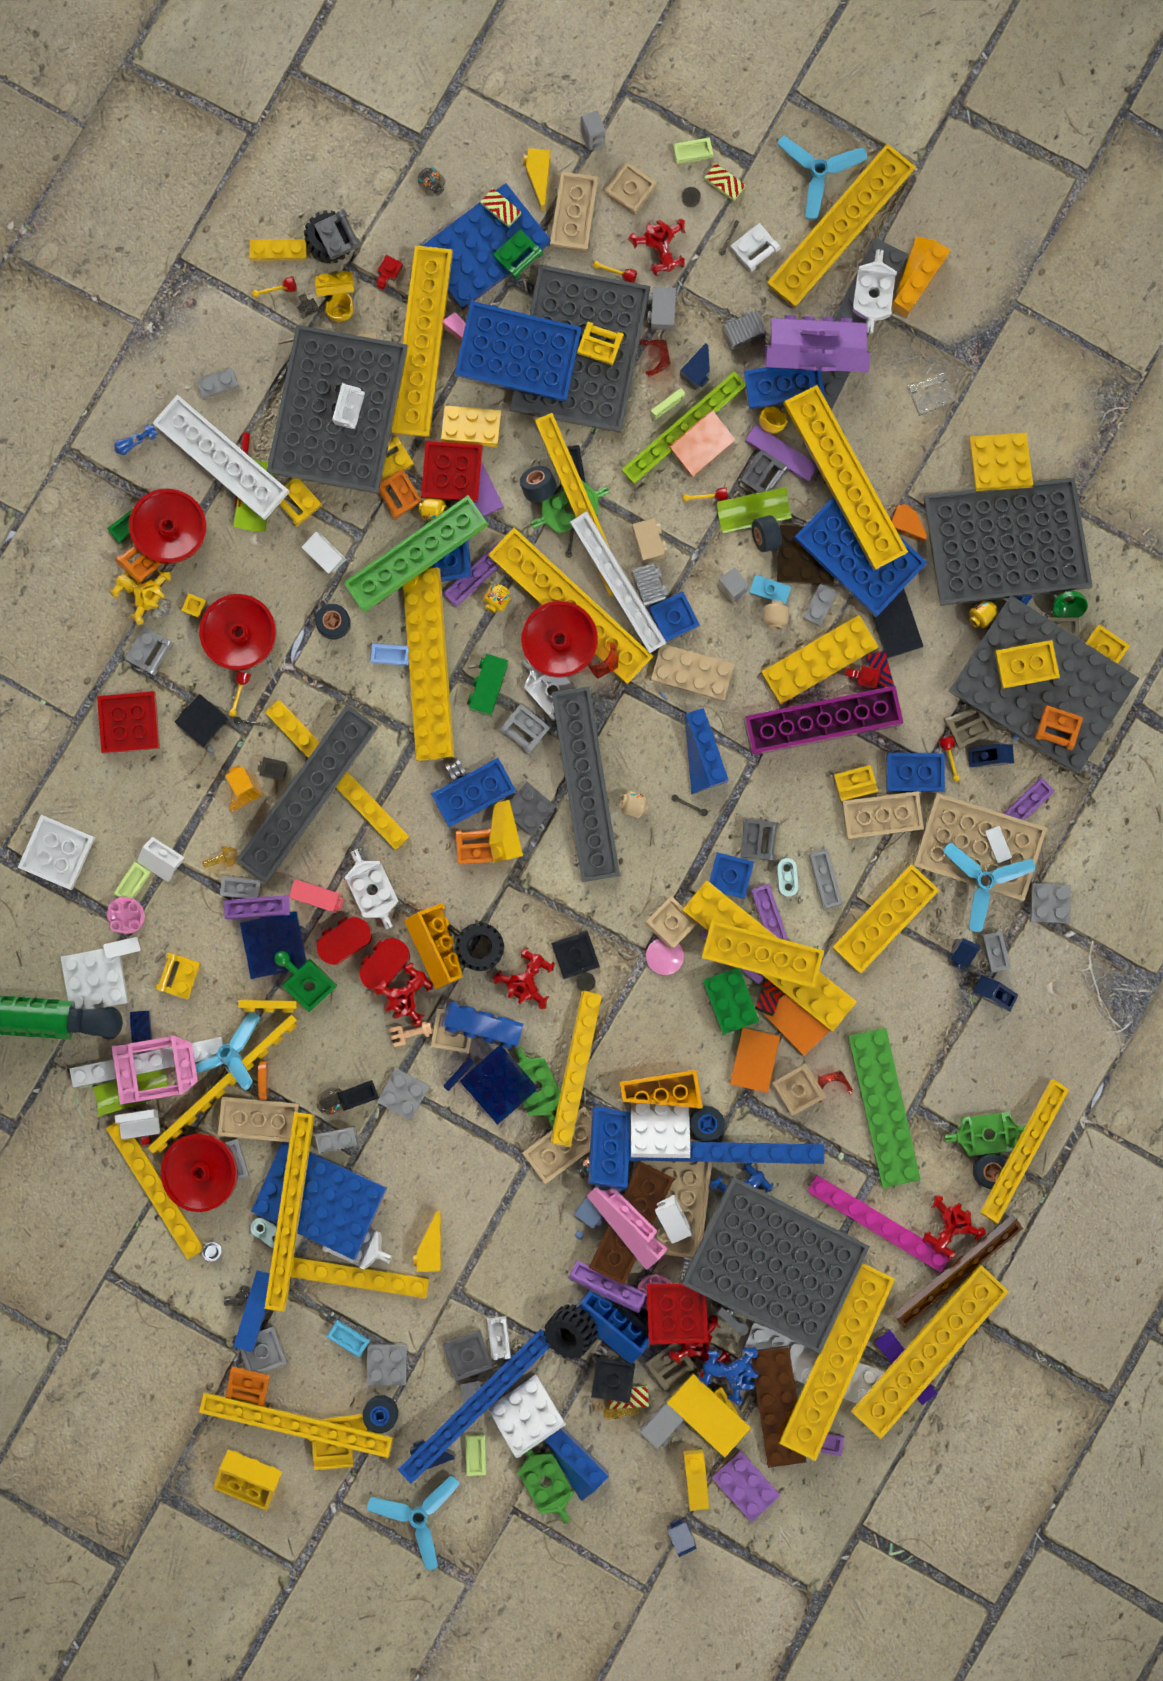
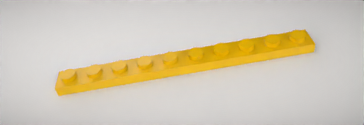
M553 413L536 419L535 424L575 518L588 512L608 545ZM598 569L609 597L613 596L612 590Z
M278 699L265 713L309 758L320 742ZM347 772L336 788L386 841L397 850L410 837Z
M291 1014L242 1060L248 1072L255 1066L253 1064L258 1058L261 1060L269 1053L268 1048L272 1045L277 1046L283 1040L282 1035L286 1032L291 1033L298 1026L296 1022L299 1019L294 1014ZM231 1072L224 1076L170 1126L148 1149L152 1153L157 1151L161 1153L169 1146L167 1142L171 1138L175 1140L183 1133L181 1129L186 1124L188 1126L193 1124L198 1119L196 1115L200 1111L203 1113L212 1106L210 1102L214 1098L218 1100L226 1093L224 1089L228 1085L233 1086L237 1083Z
M294 1112L264 1309L286 1311L315 1118L313 1114Z
M207 1392L203 1393L199 1413L386 1458L390 1456L394 1438Z

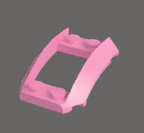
M171 1036L112 1046L120 1104L184 1094L198 1082L192 1043ZM172 1047L178 1085L138 1091L133 1053Z

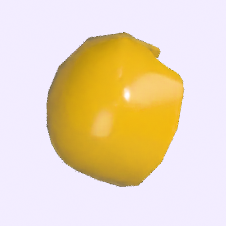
M347 293L332 295L331 300L326 302V315L334 322H345L354 313L353 300Z
M774 406L765 407L759 414V424L766 432L771 434L779 433L788 423L786 420L787 414L782 413L780 409Z

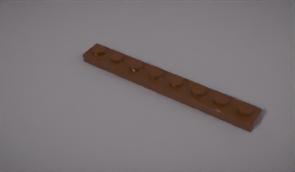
M1011 1215L1005 1219L1001 1225L989 1232L983 1240L975 1244L965 1255L959 1257L953 1265L945 1269L935 1280L929 1282L923 1290L916 1293L905 1305L899 1307L893 1314L899 1323L905 1328L969 1275L979 1264L981 1265L1018 1234L1023 1227L1017 1218Z

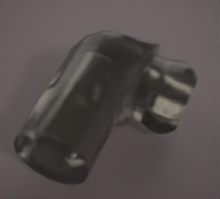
M241 1286L236 1296H225L224 1306L243 1305L248 1300L250 1288L248 1286Z

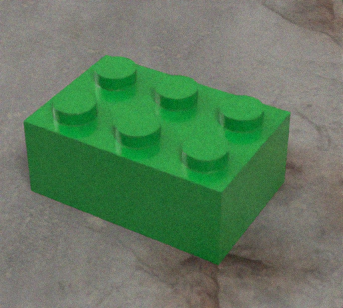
M734 968L702 980L722 1035L760 1022L740 968Z

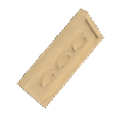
M561 171L550 242L551 247L588 251L598 184L597 176Z
M664 644L660 647L651 681L724 701L734 664Z
M919 791L842 801L847 839L924 829Z
M222 1097L218 1136L290 1142L294 1112H299L300 1104Z
M585 1106L578 1110L571 1147L550 1143L552 1131H550L522 1152L545 1184L590 1151L592 1116Z

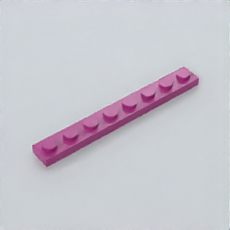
M816 1174L807 1192L939 1272L943 1271L948 1262L945 1254L936 1252L929 1242L926 1241L924 1243L923 1239Z

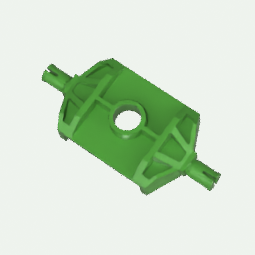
M582 481L594 512L598 516V500H600V497L610 494L607 486L594 491ZM564 491L542 501V516L531 522L533 529L544 524L559 535L573 528L570 522L575 519L574 513L568 514L565 511L569 501Z
M522 1046L514 1049L519 1058V1064L509 1076L528 1115H545L551 1127H553V1121L555 1122V1115L553 1113L558 1106L561 1092L545 1058H528ZM532 1082H541V1091L534 1092L531 1089Z
M1008 1112L962 1117L958 1132L956 1134L944 1135L945 1143L957 1141L967 1156L1013 1151L1017 1137L1022 1134L1025 1126H1016ZM986 1129H992L994 1132V1136L990 1140L984 1137Z
M530 1449L525 1453L527 1459L521 1465L517 1474L521 1477L536 1504L539 1514L557 1512L563 1524L571 1520L565 1510V1506L573 1496L574 1491L552 1452L535 1453ZM548 1476L552 1482L549 1486H543L540 1483V1479Z

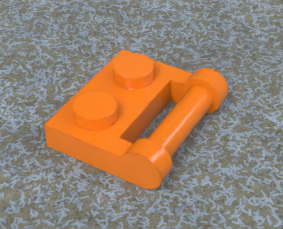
M403 469L381 482L379 493L390 509L393 520L400 518L422 502ZM391 486L402 507L397 508L386 487Z
M134 545L125 554L119 555L115 562L140 584L163 564L154 562L143 555L130 564L128 560L139 552Z
M1046 705L1035 734V739H1044L1065 746L1066 749L1072 751L1083 717ZM1049 727L1070 734V737L1065 739L1047 733L1045 729Z
M488 828V830L466 832L456 830L458 865L494 862L490 848L491 828ZM489 838V843L463 845L462 839Z
M232 1366L226 1398L232 1399L233 1397L264 1406L270 1375Z

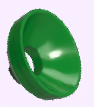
M1076 591L1063 592L1053 602V613L1057 618H1079L1088 609L1086 597ZM1074 597L1071 601H1064L1065 598Z

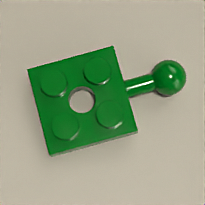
M280 951L274 957L275 963L278 966H285L292 973L282 983V987L308 1012L315 1008L337 987V984L311 959H308L298 969L290 962V956L287 952ZM312 981L315 987L308 990L305 988L304 983Z

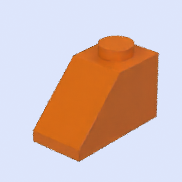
M898 504L891 519L898 534L923 543L926 540L927 534L917 512L912 510L913 508L909 505Z

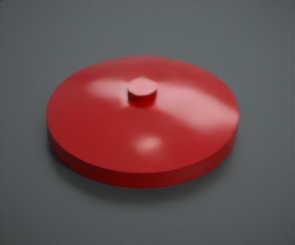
M158 489L152 491L135 504L130 514L129 531L133 544L143 556L157 563L175 564L189 559L200 549L206 536V519L201 506L193 497L180 490Z
M231 594L216 600L208 607L201 619L199 636L205 653L213 662L225 669L242 671L258 666L270 655L276 642L277 629L273 615L261 601L245 594Z
M567 601L549 602L534 610L526 620L521 635L522 649L526 659L540 673L554 678L570 677L580 673L593 660L598 647L597 628L591 616L580 606Z
M204 1133L191 1134L177 1140L167 1150L161 1165V1181L165 1192L176 1205L191 1212H206L221 1206L232 1195L238 1180V1166L231 1149L221 1139Z

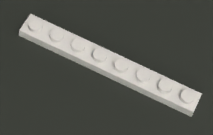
M585 512L572 520L570 523L649 653L666 644V640L589 513Z
M223 1037L192 1043L194 1061L199 1062L217 1056L218 1049L224 1045ZM172 1047L133 1055L136 1075L175 1067ZM114 1060L70 1068L73 1088L116 1079Z

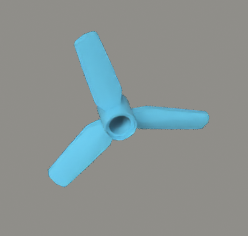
M783 136L778 141V146L802 167L810 169L812 180L809 183L805 214L806 219L810 220L818 218L825 186L824 179L827 173L835 174L867 160V153L864 148L830 157L826 161L824 159L815 160L811 154L786 136ZM821 168L824 172L818 173L815 169Z
M949 843L943 850L966 875L975 878V884L978 889L973 896L969 930L974 932H981L983 929L990 900L989 889L995 883H1004L1035 871V863L1032 859L997 868L992 873L982 872L980 866L954 844ZM983 875L989 877L990 882L987 886L981 884V877Z
M249 1012L230 1043L218 1049L217 1056L195 1064L196 1073L218 1067L224 1063L242 1089L247 1090L253 1080L244 1066L239 1052L245 1047L260 1016L254 1012Z
M454 1476L448 1477L423 1501L422 1506H416L413 1509L407 1504L370 1497L367 1510L402 1522L409 1520L410 1524L416 1528L415 1536L426 1570H433L438 1567L431 1530L426 1525L428 1514L435 1512L455 1491L460 1482ZM421 1513L424 1516V1520L416 1521L414 1514Z

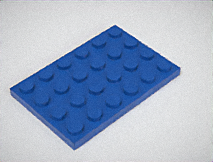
M507 183L496 191L521 211V215L509 228L479 202L422 245L424 247L453 250L448 292L462 310L470 305V301L477 300L510 275L493 257V254L520 229L541 250L550 245L551 239ZM530 249L526 251L512 266L515 268L532 251Z
M470 301L455 376L566 402L582 327Z
M834 497L794 537L875 618L927 564L901 538L908 553L873 570Z
M290 1142L281 1143L251 1212L276 1224L278 1222ZM309 1151L297 1234L352 1260H356L388 1187Z

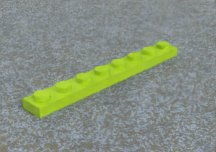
M735 371L629 462L621 470L623 474L635 485L672 452L669 446L710 410H713L715 414L746 388L745 382Z

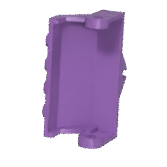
M784 315V318H770V345H765L764 365L774 368H794L813 371L869 372L871 353L867 351V324L865 322H852L853 318H841V321H834V317H822V320H815V316H803V319H796V315Z

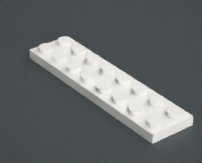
M176 395L154 420L153 424L264 520L267 519L290 492L180 396Z
M753 1322L744 1348L755 1346L758 1350L789 1345L794 1380L805 1384L818 1353L764 1325ZM744 1350L741 1353L740 1359H742L745 1354ZM859 1362L843 1399L857 1404L885 1371Z

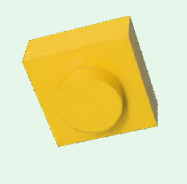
M188 593L181 611L200 619L207 601Z

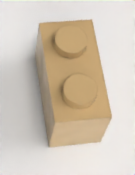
M655 518L632 524L642 564L664 558L667 547L665 541H661L659 535L662 534L660 523H656Z

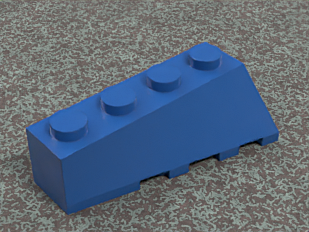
M704 708L685 714L692 795L727 783L729 779Z
M450 1002L446 1005L441 1026L445 1027V1031L456 1034V1031L463 1032V1036L475 1039V1036L481 1037L482 1042L493 1044L495 1041L501 1043L500 1047L512 1049V1046H518L523 1023L500 1016L496 1018L488 1012H475V1008L469 1006L458 1007L459 1003Z
M589 1291L577 1304V1308H584L583 1311H588L590 1313L589 1316L595 1319L594 1324H597L598 1327L596 1330L598 1331V1337L630 1364L642 1355L649 1344V1333L647 1335L643 1334L616 1307L612 1306V1302Z
M564 1427L544 1440L581 1501L595 1492L609 1477V1472Z

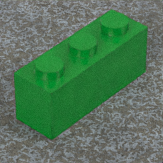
M487 653L485 658H481L479 664L481 672L479 676H475L473 682L475 691L474 694L469 695L467 705H470V711L492 717L509 664L508 660Z

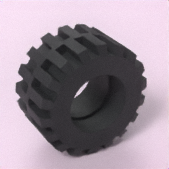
M323 210V214L315 213L316 217L311 216L309 218L310 223H306V230H304L309 252L312 253L315 259L318 257V260L322 263L326 260L327 264H331L333 260L337 263L339 258L342 260L346 258L345 254L331 260L324 244L318 241L319 234L314 224L335 215V211L332 210L330 213L327 210ZM341 222L335 223L344 243H349L350 241Z
M478 922L470 924L457 937L455 945L456 954L460 962L471 970H489L500 962L504 954V941L501 934L496 928L487 923ZM475 936H485L491 942V952L485 958H475L469 951V943Z
M569 1304L564 1305V1307L561 1306L544 1327V1336L547 1337L545 1340L546 1343L550 1344V1349H554L557 1355H562V1358L566 1359L568 1357L570 1360H574V1358L579 1359L581 1356H584L598 1336V1331H596L598 1327L597 1324H594L595 1319L589 1316L590 1313L588 1311L584 1312V1308H577L573 1304L571 1306Z

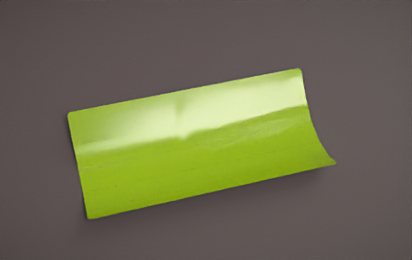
M254 460L267 471L268 462ZM238 498L233 527L248 531L265 532L268 517L264 520L242 500L241 507H238Z
M787 487L717 502L722 533L750 528L755 519L768 515L774 516L777 521L792 518Z
M164 1069L136 1075L138 1091L168 1087ZM117 1080L93 1087L98 1106V1117L150 1101L144 1100L120 1104Z

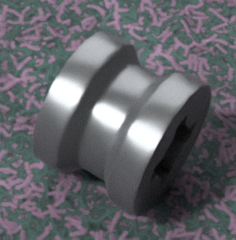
M458 758L454 759V762L451 764H445L453 782L459 776L467 775Z

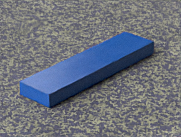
M256 1271L233 1346L235 1348L254 1352L266 1312L264 1308L270 1273Z

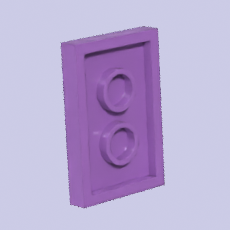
M741 1450L711 1476L751 1522L780 1496V1493Z

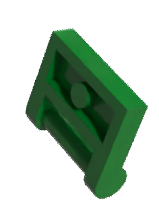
M520 229L493 254V257L514 279H517L528 265L537 257L540 258L544 253ZM530 249L532 252L514 268L512 264Z

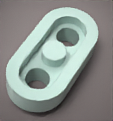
M785 858L777 865L778 888L783 896L790 897L798 891L797 865L794 860ZM784 865H789L790 870L788 872L783 870ZM785 884L791 885L790 891L785 890Z
M263 1217L255 1219L251 1224L252 1234L274 1248L273 1237L276 1235L277 1225ZM258 1224L263 1225V1231L257 1229Z

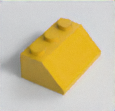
M228 1449L218 1470L213 1489L267 1511L280 1481L282 1471L274 1466L260 1463L257 1459L248 1458L237 1451Z

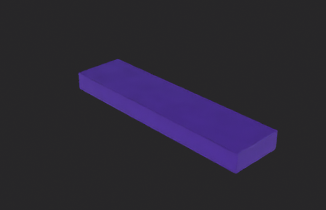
M890 1329L874 1340L891 1364L905 1350ZM929 1384L917 1399L923 1405L938 1393Z

